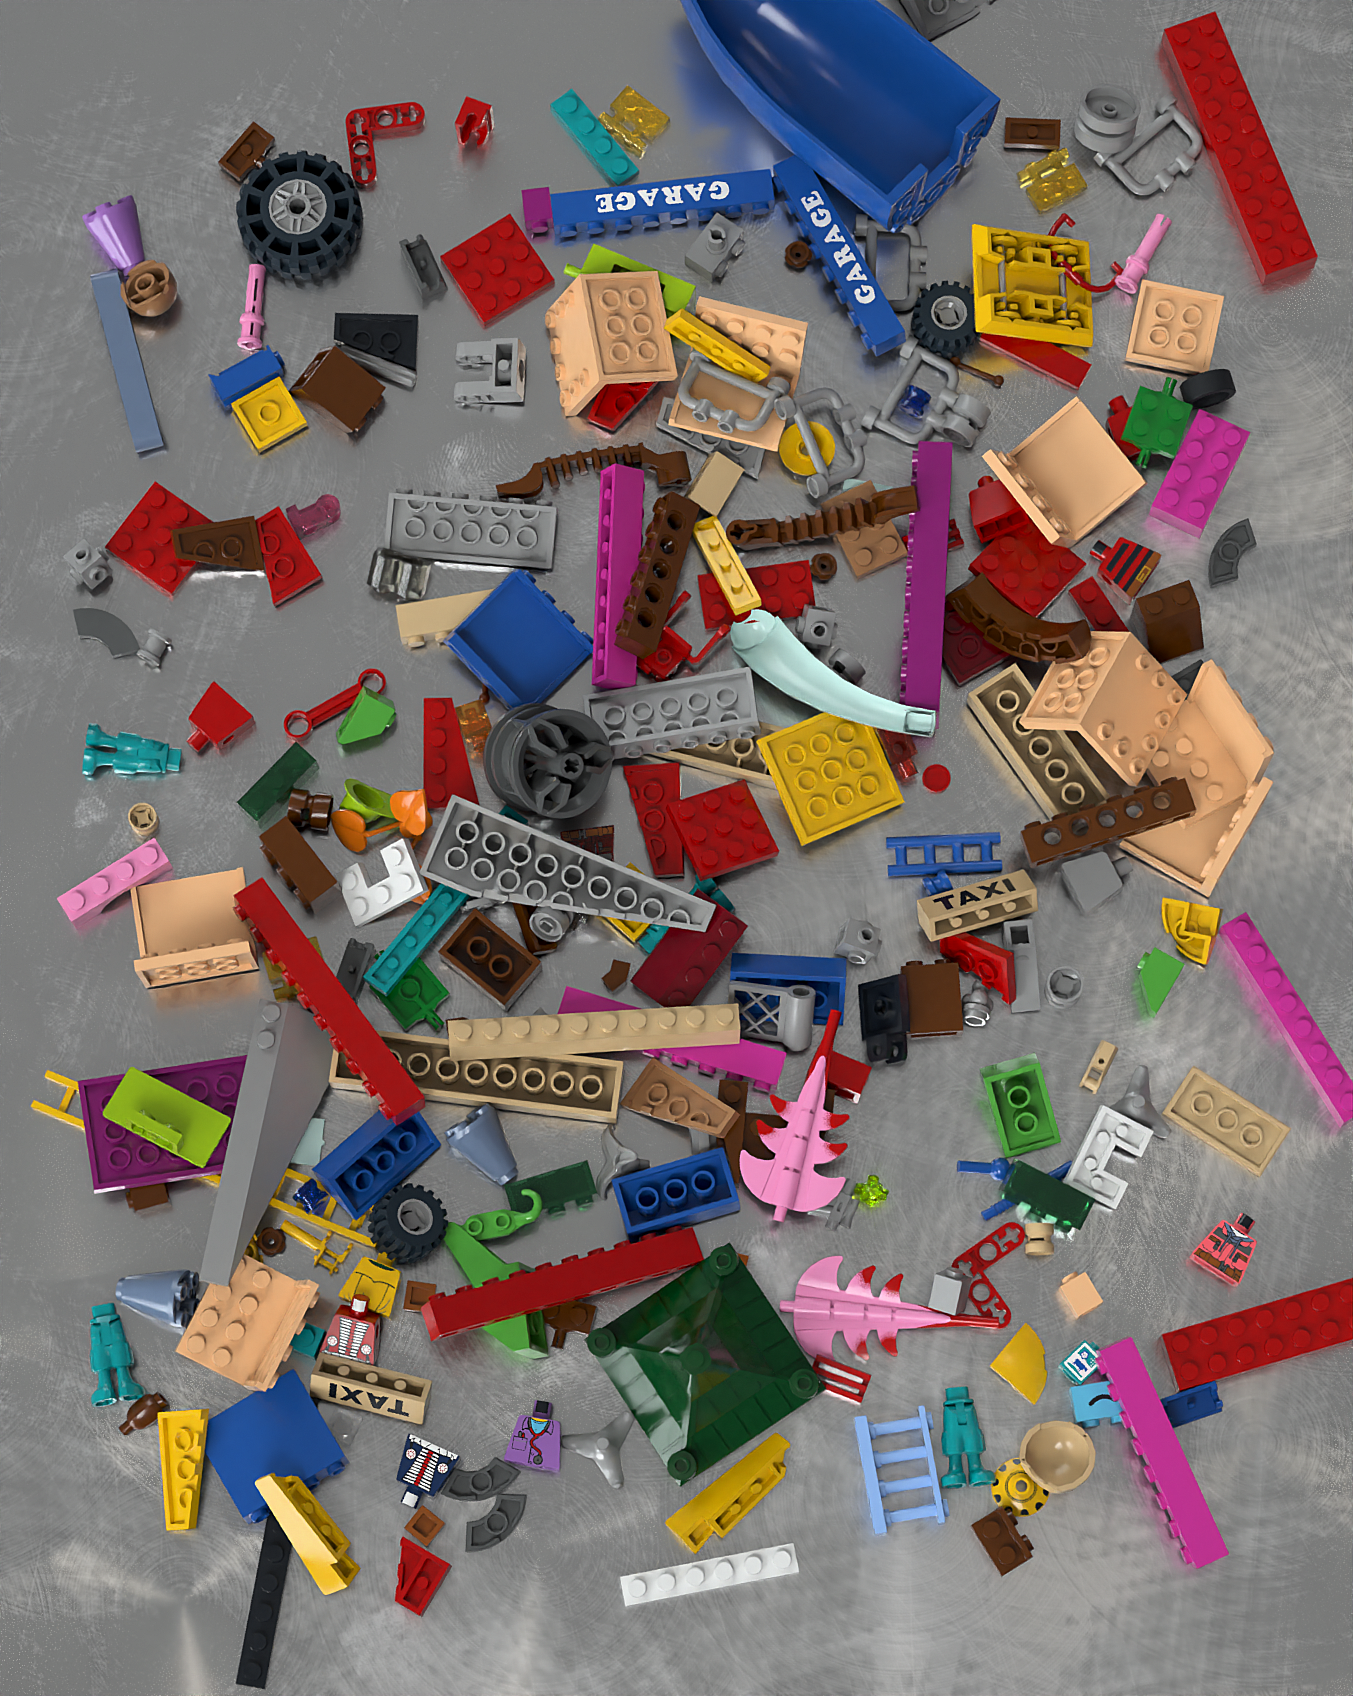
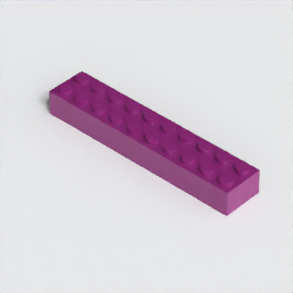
M919 441L918 451L913 450L911 486L917 487L920 511L909 514L906 583L910 584L905 586V610L910 611H904V637L908 638H903L902 664L907 665H901V691L906 692H900L899 704L935 711V729H939L953 442Z

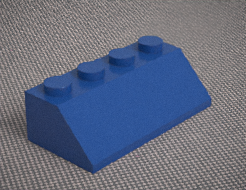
M732 953L730 981L785 988L793 985L809 986L816 993L813 1024H827L830 1010L833 1009L842 1012L839 1025H843L847 958ZM736 990L735 997L743 1005L753 999L746 991ZM767 995L762 998L771 1009L780 1004V996ZM758 1003L747 1009L755 1019L766 1013ZM742 1013L739 1014V1020H747ZM770 1017L765 1020V1021L774 1022Z
M378 1110L311 1170L325 1190L353 1219L357 1220L440 1147L441 1143L420 1112H417L396 1126L391 1118L386 1120L380 1110Z
M723 1147L611 1180L630 1242L637 1241L640 1237L650 1233L661 1234L675 1226L681 1225L684 1227L741 1210Z

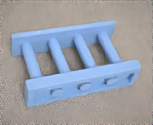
M924 1405L918 1406V1417L878 1424H873V1421L867 1422L866 1415L854 1418L875 1536L887 1534L886 1527H890L891 1523L937 1515L938 1525L945 1524V1517L950 1516L947 1499L941 1500L929 1430L934 1429L931 1411L925 1412ZM921 1428L924 1446L879 1453L878 1450H872L871 1440L876 1439L878 1435ZM926 1457L929 1475L884 1482L877 1478L876 1469L881 1468L883 1464ZM932 1487L934 1504L890 1512L889 1509L883 1510L881 1498L886 1497V1494Z

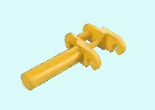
M284 1220L280 1227L281 1231L313 1250H319V1255H315L313 1258L315 1259L314 1265L316 1266L320 1263L330 1269V1275L334 1271L338 1272L337 1266L339 1263L344 1264L354 1247V1244L350 1243L343 1255H338L326 1247L333 1235L332 1231H328L327 1237L321 1241L287 1220ZM325 1252L336 1258L334 1264L322 1258Z

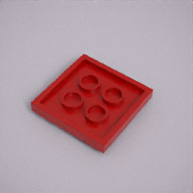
M511 214L506 215L440 256L441 262L484 326L555 283V279Z
M155 481L106 544L105 549L173 597L199 562L175 558L170 530L214 522Z
M1029 517L1031 523L996 537L969 565L968 570L975 576L983 572L990 584L1003 598L1019 610L1037 618L1083 571L1087 563L1069 548L1051 544Z
M745 779L667 804V813L700 881L778 856L779 849Z

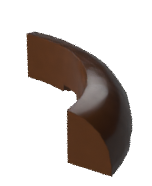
M983 572L967 580L946 595L966 623L972 622L984 633L983 638L1016 657L1033 662L1045 660L1061 664L1082 659L1090 650L1092 639L1086 619L1070 623H1056L1030 616L1003 598L990 584Z

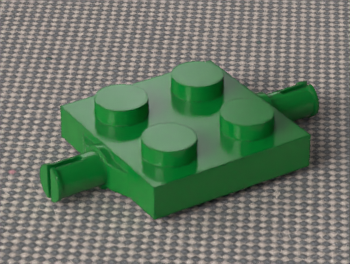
M1166 377L1162 392L1153 391L1143 386L1139 387L1121 436V440L1134 444L1141 450L1135 465L1140 467L1142 463L1141 468L1144 469L1147 468L1151 454H1161L1171 459L1175 457L1193 405L1177 400L1172 396L1177 380L1173 379L1171 382V377Z
M378 953L374 956L376 960L380 957ZM420 957L387 997L373 986H369L405 1031L425 1018L435 1031L440 1029L437 1023L441 1028L445 1025V1022L442 1021L435 1010L441 1002L450 996V993Z

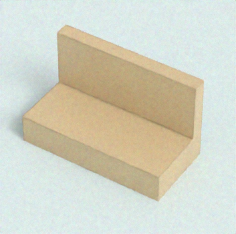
M718 451L713 452L706 458L684 497L699 504L701 508L716 517L744 469Z

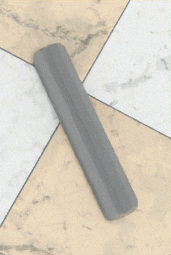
M342 345L340 348L343 353L364 370L409 387H413L417 380L416 371L347 345Z

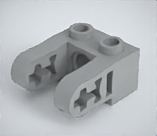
M519 338L491 339V341L460 342L456 344L455 359L463 363H493L492 376H489V381L455 383V401L462 403L524 402L526 348Z

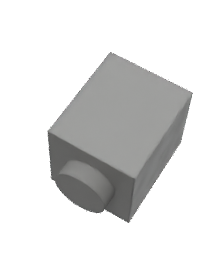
M947 1267L945 1270L936 1273L928 1307L951 1315H957L965 1311L972 1277L963 1275L962 1270L953 1267Z

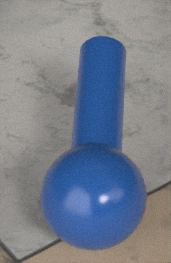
M995 1158L991 1163L960 1160L957 1162V1172L990 1174L993 1179L998 1181L1007 1179L1012 1171L1010 1162L1005 1158Z

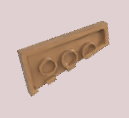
M653 1057L620 1102V1105L625 1109L723 1139L740 1116L734 1109Z

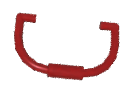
M1063 213L1052 225L1048 235L1055 236L1057 230L1064 222L1071 228L1076 223L1066 213ZM1051 251V257L1056 261L1058 253ZM1065 259L1062 262H1058L1056 266L1060 268L1065 267V272L1063 273L1076 286L1079 285L1085 290L1094 293L1107 292L1116 285V282H1114L1115 278L1121 275L1124 270L1114 261L1110 266L1117 272L1116 275L1107 284L1094 286L1084 281V277L1077 271H1073L1072 266Z

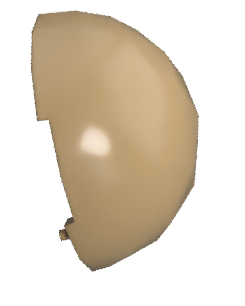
M1054 1420L1042 1424L1038 1423L1027 1432L1021 1442L1019 1459L1024 1471L1035 1483L1051 1493L1060 1494L1073 1491L1088 1479L1095 1465L1096 1452L1092 1439L1081 1427L1070 1421Z

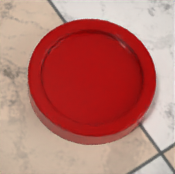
M933 764L925 769L922 782L928 791L940 793L948 788L951 775L946 767L940 764Z

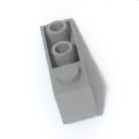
M1033 920L1004 922L1002 926L1004 949L1014 953L1016 1000L1011 1003V1011L1015 1013L1040 1010Z

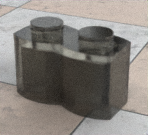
M378 547L373 553L367 584L372 586L376 592L389 593L391 591L399 594L403 600L416 601V599H421L425 594L432 563L419 557L404 555L395 550Z

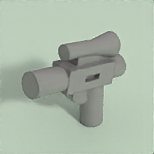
M847 1178L838 1198L836 1197L827 1206L815 1211H809V1213L829 1217L825 1227L832 1231H836L838 1224L850 1229L853 1215L860 1202L853 1198L851 1204L849 1203L857 1182Z

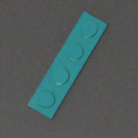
M570 89L550 104L552 111L615 187L624 186L639 175V169L573 89Z

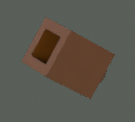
M166 1183L129 1188L130 1192L125 1193L129 1209L134 1208L138 1215L172 1206Z

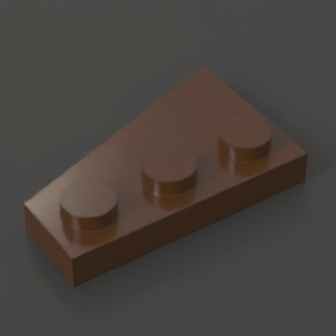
M254 516L170 530L176 559L265 571Z

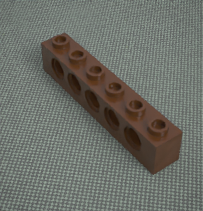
M673 491L662 498L659 497L654 503L652 509L654 517L645 531L646 543L638 554L637 559L640 562L630 580V585H632L630 594L623 603L622 608L625 611L615 629L617 637L614 645L641 659L646 658L657 650L700 508L699 504Z
M1171 777L1161 781V786L1150 789L1149 785L1135 789L1133 795L1124 798L1122 794L1115 795L1106 799L1107 803L1099 806H1096L1095 803L1087 804L1080 807L1077 813L1068 815V812H1063L1051 817L1052 821L1043 824L1040 821H1035L1025 825V830L1020 832V839L1030 868L1048 864L1195 816L1196 807L1186 779L1178 780L1177 777ZM1158 797L1166 798L1169 806L1165 809H1160L1155 806L1154 800ZM1130 806H1137L1141 809L1142 815L1137 818L1130 817L1126 809ZM1103 815H1110L1115 823L1112 826L1106 827L1100 823L1099 818ZM1083 824L1088 831L1084 835H1076L1072 831V826ZM1053 832L1060 837V841L1057 844H1049L1045 841L1044 836L1047 833Z

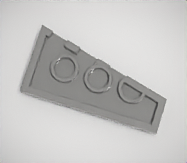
M663 398L657 419V427L709 454L718 451L744 469L743 472L758 479L766 449L670 426L669 417L675 400Z

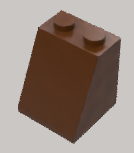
M334 345L319 350L288 392L339 429L348 433L362 428L367 421L365 415L371 408L374 410L384 398L381 394L386 387Z
M1190 580L1136 598L1130 617L1141 644L1159 664L1204 649L1200 605Z

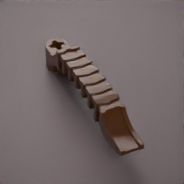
M641 442L637 446L624 444L618 448L608 446L607 449L602 450L593 448L591 451L583 453L580 450L572 455L561 454L560 457L552 459L547 457L542 462L534 463L531 470L523 478L495 486L499 499H531L537 497L543 490L542 474L547 473L552 489L560 487L556 471L562 470L565 481H570L574 478L571 470L573 467H578L579 474L583 476L588 474L587 465L593 464L594 472L599 473L603 470V462H608L609 466L615 463L618 464L619 460H624V465L634 468V463L640 462L642 470H650L656 473L659 486H679L690 482L692 478L685 451L656 454L644 447L643 442Z
M914 485L888 489L872 494L871 502L860 497L856 498L855 505L846 502L842 509L832 506L828 512L819 509L816 510L814 515H808L805 512L800 513V518H793L788 515L785 517V521H778L776 518L738 519L732 521L727 526L726 537L740 549L751 550L760 547H785V544H799L805 540L814 541L815 538H829L830 535L834 534L842 535L847 531H860V528H873L876 524H885L895 517L919 512L918 490Z

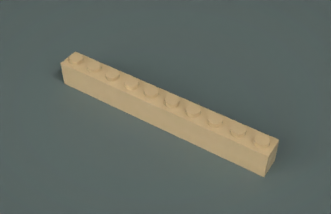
M738 1003L452 1020L448 1021L450 1061L739 1044Z

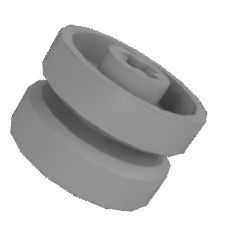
M1098 84L1089 87L1083 92L1080 100L1079 112L1074 125L1076 138L1082 145L1101 153H1117L1126 150L1131 146L1135 135L1136 124L1141 110L1139 100L1132 92L1117 85Z

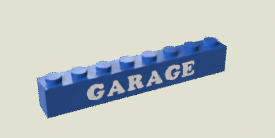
M796 155L773 165L774 177H772V183L778 193L782 191L785 195L784 204L790 215L795 213L799 220L796 224L803 237L808 236L812 243L809 247L816 260L820 258L824 264L822 270L828 282L833 281L837 287L835 293L839 302L842 305L847 304L850 310L847 313L854 327L859 326L863 332L860 336L866 349L872 348L877 357L906 342L904 328L813 169Z
M771 169L550 194L555 235L560 234L563 237H571L576 235L577 232L585 231L597 234L603 232L604 229L611 228L623 231L637 225L655 227L663 222L682 224L689 219L708 221L716 213L722 216L726 215L728 218H735L741 216L742 213L753 212L756 215H761L774 210Z

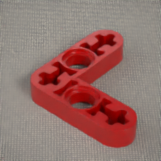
M407 102L355 109L348 113L345 123L351 171L354 183L358 187L363 189L371 188L377 181L378 175L373 136L420 129L424 125L426 118L425 111L420 104ZM411 111H415L416 115H418L416 116V121H411L410 117H408ZM397 112L401 113L402 123L398 124ZM385 113L393 117L392 123L387 126L378 123L379 116ZM356 118H361V121L364 122L361 124L363 135H357L354 124ZM358 143H365L369 146V151L364 155H358L354 152V147ZM365 162L367 172L369 173L367 180H363L361 176H358L362 174L361 163Z
M1008 1222L959 1255L951 1266L959 1269V1262H962L964 1265L969 1263L972 1266L969 1269L971 1276L974 1278L978 1274L981 1279L971 1283L968 1299L980 1316L993 1317V1312L989 1307L986 1311H983L981 1307L988 1305L993 1298L998 1301L993 1304V1307L997 1312L1002 1310L1005 1312L1003 1317L1004 1323L1000 1324L999 1322L998 1329L991 1328L993 1330H1002L1009 1325L1011 1311L984 1274V1271L1022 1245L1025 1232L1023 1227L1015 1222ZM1009 1229L1011 1232L1017 1230L1019 1233L1016 1237L1018 1242L1014 1243L1012 1240H1009L1003 1244V1247L1007 1250L1002 1252L1000 1245L993 1238L998 1236V1240L1001 1241L1007 1235L1005 1230ZM989 1244L995 1248L996 1256L994 1259L984 1260L980 1256L979 1250L983 1245ZM975 1286H986L989 1290V1297L984 1301L974 1298L973 1288Z

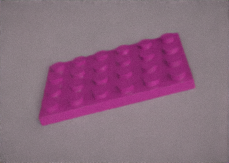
M247 1055L142 1071L231 1118L229 1127L204 1168L196 1166L103 1117L105 1107L125 1074L78 1081L94 1194L222 1174Z

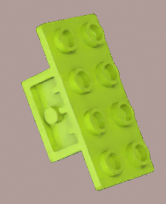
M134 1067L128 1069L103 1111V1117L200 1168L206 1166L231 1123L230 1117Z

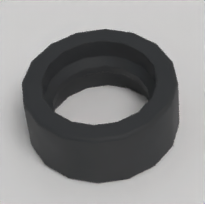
M1215 369L1188 378L1179 386L1183 401L1193 405L1192 410L1217 405L1228 400L1236 393L1235 385L1228 369Z

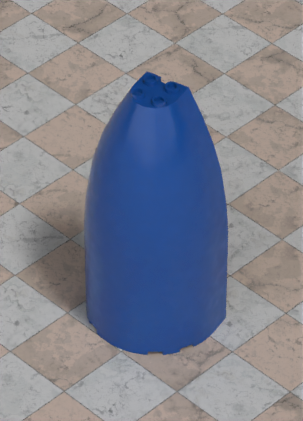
M680 0L703 52L722 81L754 118L782 145L892 233L902 231L906 223L909 226L912 225L947 192L955 182L954 179L960 171V166L967 167L978 151L976 147L982 137L987 136L995 120L1001 99L894 12L876 0Z

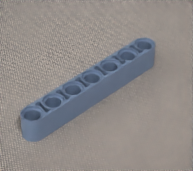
M115 268L90 275L136 452L164 446L129 309L121 297L122 282L118 269Z

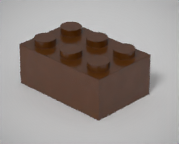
M287 816L258 836L262 843L259 849L263 857L271 867L275 864L278 866L276 871L288 889L294 886L296 890L293 892L296 895V899L306 911L311 908L317 914L342 895L337 880Z
M476 908L438 951L440 959L505 1012L543 969L539 959Z

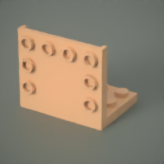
M658 271L579 274L547 310L545 324L550 330V351L555 357V377L559 381L561 389L560 404L564 407L566 416H576L606 384L672 381L678 377L670 333L663 329L667 318Z
M699 296L695 313L697 319L714 328L717 332L771 367L768 376L757 384L766 387L772 377L783 378L791 387L788 396L791 399L794 398L801 374L808 323ZM689 354V357H688V361H687V364H686V367H685V370H684L682 379H683L684 375L686 374V372H687L689 366H690L691 363H692V361H691V359H690V354ZM711 361V364L718 366L722 369H725L717 363H715L714 361ZM699 371L689 389V394L693 398L698 400L702 398L707 399L713 403L714 407L724 411L727 409L733 410L740 418L748 421L756 418L766 400ZM678 392L669 417L670 426L776 452L778 451L787 419H780L774 408L762 428L749 432L734 428L732 433H725L718 428L717 424L719 421L709 417L706 422H699L692 416L693 409H690L681 402Z
M1077 396L1010 453L1005 454L1003 451L999 452L990 449L982 456L1049 542L1067 548L1073 547L1148 484Z
M1090 631L1092 640L1090 650L1086 656L1068 663L1056 664L1053 661L1019 723L1025 729L1078 731L1129 786H1137L1184 702L1187 693L1131 632Z
M1212 659L1202 664L1187 700L1182 703L1146 769V773L1156 787L1161 786V781L1171 777H1177L1178 780L1186 779L1196 807V813L1193 817L1178 821L1183 829L1244 798L1254 781L1258 784L1260 783L1274 755L1271 741L1268 737H1263L1258 729L1255 717L1251 713H1247L1242 705L1241 696L1235 689H1231L1227 683L1224 670L1220 666H1216ZM1163 798L1169 806L1168 800L1166 798Z
M1263 776L1259 784L1255 781L1253 782L1244 798L1186 829H1183L1177 821L1125 838L1121 841L1119 847L1209 898L1264 803L1273 781ZM1158 797L1154 800L1156 807L1160 809L1168 807L1163 797ZM1141 809L1137 814L1136 818L1142 815Z
M243 867L236 870L136 886L130 889L141 958L134 960L136 974L146 988L259 969L255 940L249 932L251 927L246 920L241 922L233 910L235 906L233 895L247 887Z
M244 1254L228 1287L208 1284L175 1352L252 1391L266 1392L267 1388L272 1389L280 1375L276 1370L281 1360L286 1362L291 1354L293 1346L290 1345L294 1334L299 1335L307 1320L303 1316L308 1308L312 1309L319 1298L320 1293L316 1291L319 1284L309 1279L296 1281Z

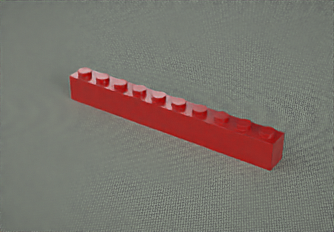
M263 877L234 894L235 906L233 910L241 922L246 920L251 927L249 932L257 944L262 942L267 949L265 954L273 965L278 964L283 971L281 976L289 987L294 986L299 992L297 998L305 1009L310 1007L315 1014L313 1019L321 1031L327 1030L331 1036L329 1039L331 1045L337 1053L342 1051L348 1060L345 1062L352 1074H359L363 1079L362 1086L370 1098L375 1096L379 1101L380 1105H378V1108L385 1119L389 1120L391 1118L397 1126L425 1108L424 1095Z
M679 1225L665 1230L666 1234L657 1237L656 1233H650L640 1237V1242L631 1244L630 1240L619 1242L613 1245L614 1249L605 1251L604 1247L589 1251L587 1253L588 1256L579 1259L578 1255H572L562 1259V1264L552 1266L551 1262L536 1266L534 1272L526 1274L525 1269L513 1272L508 1275L509 1279L500 1281L499 1277H494L483 1281L481 1287L474 1289L472 1284L457 1288L455 1290L456 1294L446 1296L445 1292L434 1294L428 1297L429 1302L421 1307L431 1342L694 1267L704 1260L693 1227L682 1229V1226Z

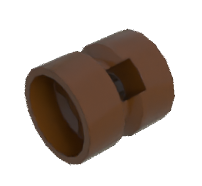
M293 788L289 800L287 818L294 826L304 827L308 823L312 829L327 831L331 822L334 796L333 794L317 792L313 796L309 790Z

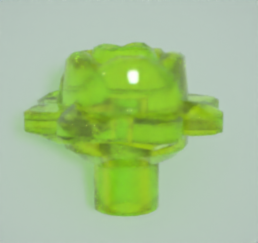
M869 1175L866 1182L856 1184L854 1193L860 1197L862 1203L874 1206L879 1204L880 1201L887 1199L889 1190L879 1183L878 1176Z

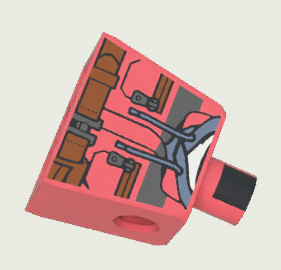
M1240 1213L1233 1225L1222 1219L1197 1246L1189 1258L1232 1286L1237 1287L1243 1278L1257 1244V1241L1248 1235L1255 1221L1244 1213Z

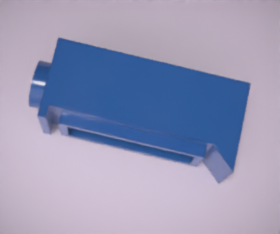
M267 345L266 351L262 349L220 372L219 376L208 374L211 384L225 408H228L232 402L273 379L284 377L282 367L285 366V363L278 351L273 353L269 345Z

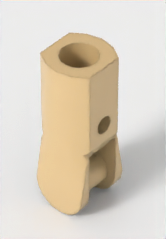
M1104 1040L1100 1041L1081 1079L1079 1087L1085 1086L1093 1090V1094L1097 1093L1117 1054L1118 1048L1115 1045ZM1091 1069L1101 1074L1099 1080L1088 1076Z

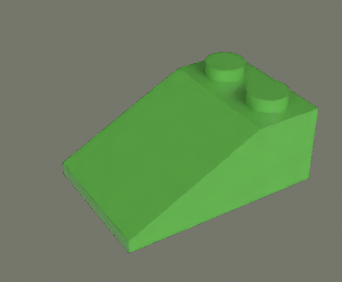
M1035 1052L979 1068L1006 1158L1061 1142L1040 1062Z

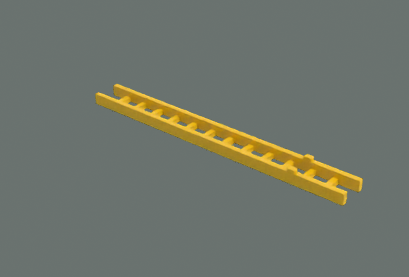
M47 1070L45 1078L68 1087L58 1110L33 1100L31 1107L85 1130L82 1119L66 1113L75 1091L79 1092L78 1082ZM289 1168L286 1169L269 1202V1206L373 1249L377 1248V1243L373 1244L369 1237L356 1232L357 1229H361L366 1215L363 1214L357 1220L352 1219L349 1229L330 1222L337 1205V1201L332 1196L322 1218L304 1211L303 1209L312 1188L327 1194L329 1193L320 1181ZM221 1174L200 1178L219 1185ZM286 1177L305 1184L296 1207L277 1200Z

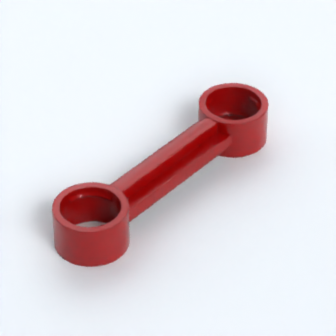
M367 669L360 674L357 684L307 712L301 710L290 712L284 720V729L287 736L296 742L307 740L313 733V727L353 705L363 688V681L368 676L374 675L382 679V688L377 693L383 696L387 690L384 674L377 669ZM297 717L308 721V729L301 735H294L288 729L290 721Z

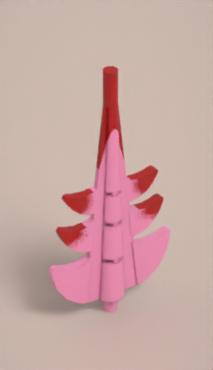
M830 1010L823 1039L797 1102L785 1101L774 1094H771L769 1097L777 1114L788 1122L787 1127L778 1129L766 1125L761 1120L756 1122L762 1142L775 1153L774 1159H757L745 1150H742L740 1154V1170L745 1184L760 1200L776 1206L773 1216L775 1221L784 1223L787 1209L809 1212L827 1206L839 1195L846 1182L845 1177L827 1178L814 1171L815 1164L831 1162L841 1156L848 1148L847 1143L833 1144L819 1137L820 1131L834 1130L850 1119L848 1114H833L824 1110L834 1039L842 1012L837 1010Z
M841 1255L826 1257L812 1264L801 1276L797 1284L795 1301L780 1300V1312L794 1313V1332L797 1340L813 1358L819 1354L835 1360L832 1351V1340L836 1331H843L849 1348L857 1356L864 1360H869L870 1356L867 1351L866 1342L870 1330H877L882 1346L892 1356L896 1357L898 1355L896 1348L898 1329L967 1326L998 1329L999 1317L964 1313L951 1315L928 1306L900 1301V1285L904 1277L902 1273L894 1276L885 1284L879 1297L873 1296L871 1292V1279L876 1270L874 1265L858 1272L852 1278L846 1290H841L837 1283L838 1268L843 1261Z

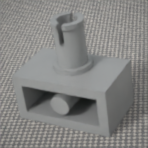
M716 213L685 254V265L711 283L717 276L721 278L729 267L728 261L732 255L737 256L745 245L744 230L719 213Z

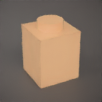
M1075 1271L1061 1280L1063 1285L1060 1286L1059 1292L1076 1320L1102 1305L1103 1300L1086 1272L1078 1275Z

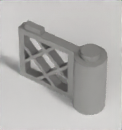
M730 981L728 1004L738 1003L739 1014L742 1013L751 1023L746 1027H740V1039L748 1041L750 1037L783 1042L793 1051H802L811 1045L816 995L813 988L806 985H793L785 988ZM736 990L746 991L753 999L743 1005L735 997ZM767 995L780 996V1004L771 1009L762 998ZM755 1003H758L766 1012L758 1019H755L747 1010ZM770 1017L778 1025L777 1032L767 1031L761 1023Z

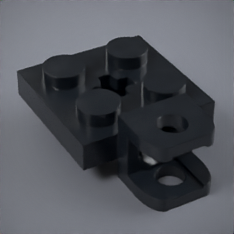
M896 974L858 984L862 1041H866L869 1061L877 1063L885 1060L887 1064L906 1061L908 1054L907 1035L902 1034L911 1032L906 975ZM886 1005V1011L882 1012V1007ZM877 1046H881V1052L879 1055L876 1051ZM895 1047L898 1048V1054L896 1056H894L893 1053Z

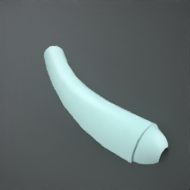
M756 609L751 610V615L741 623L733 622L730 631L731 640L734 644L732 648L755 673L785 694L822 712L859 724L898 733L925 737L933 736L936 725L935 711L901 705L872 695L845 681L816 659L797 640L778 616L774 617L764 610ZM751 620L759 621V622H755V623H746V624H744L745 622H748V621H751Z

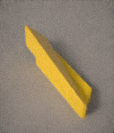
M774 1433L669 1517L665 1524L694 1554L700 1550L713 1532L723 1538L785 1477L786 1466L783 1463L785 1451L790 1448V1443L778 1433Z
M275 1473L258 1478L255 1482L256 1487L322 1593L328 1595L348 1587L361 1569L345 1553L351 1542L298 1476L278 1477L275 1476Z

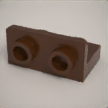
M1002 1506L970 1526L1001 1577L1033 1557L1030 1551L1034 1550L1028 1537L1025 1534L1020 1536L1015 1526L1018 1524V1521L1010 1509L1005 1511Z

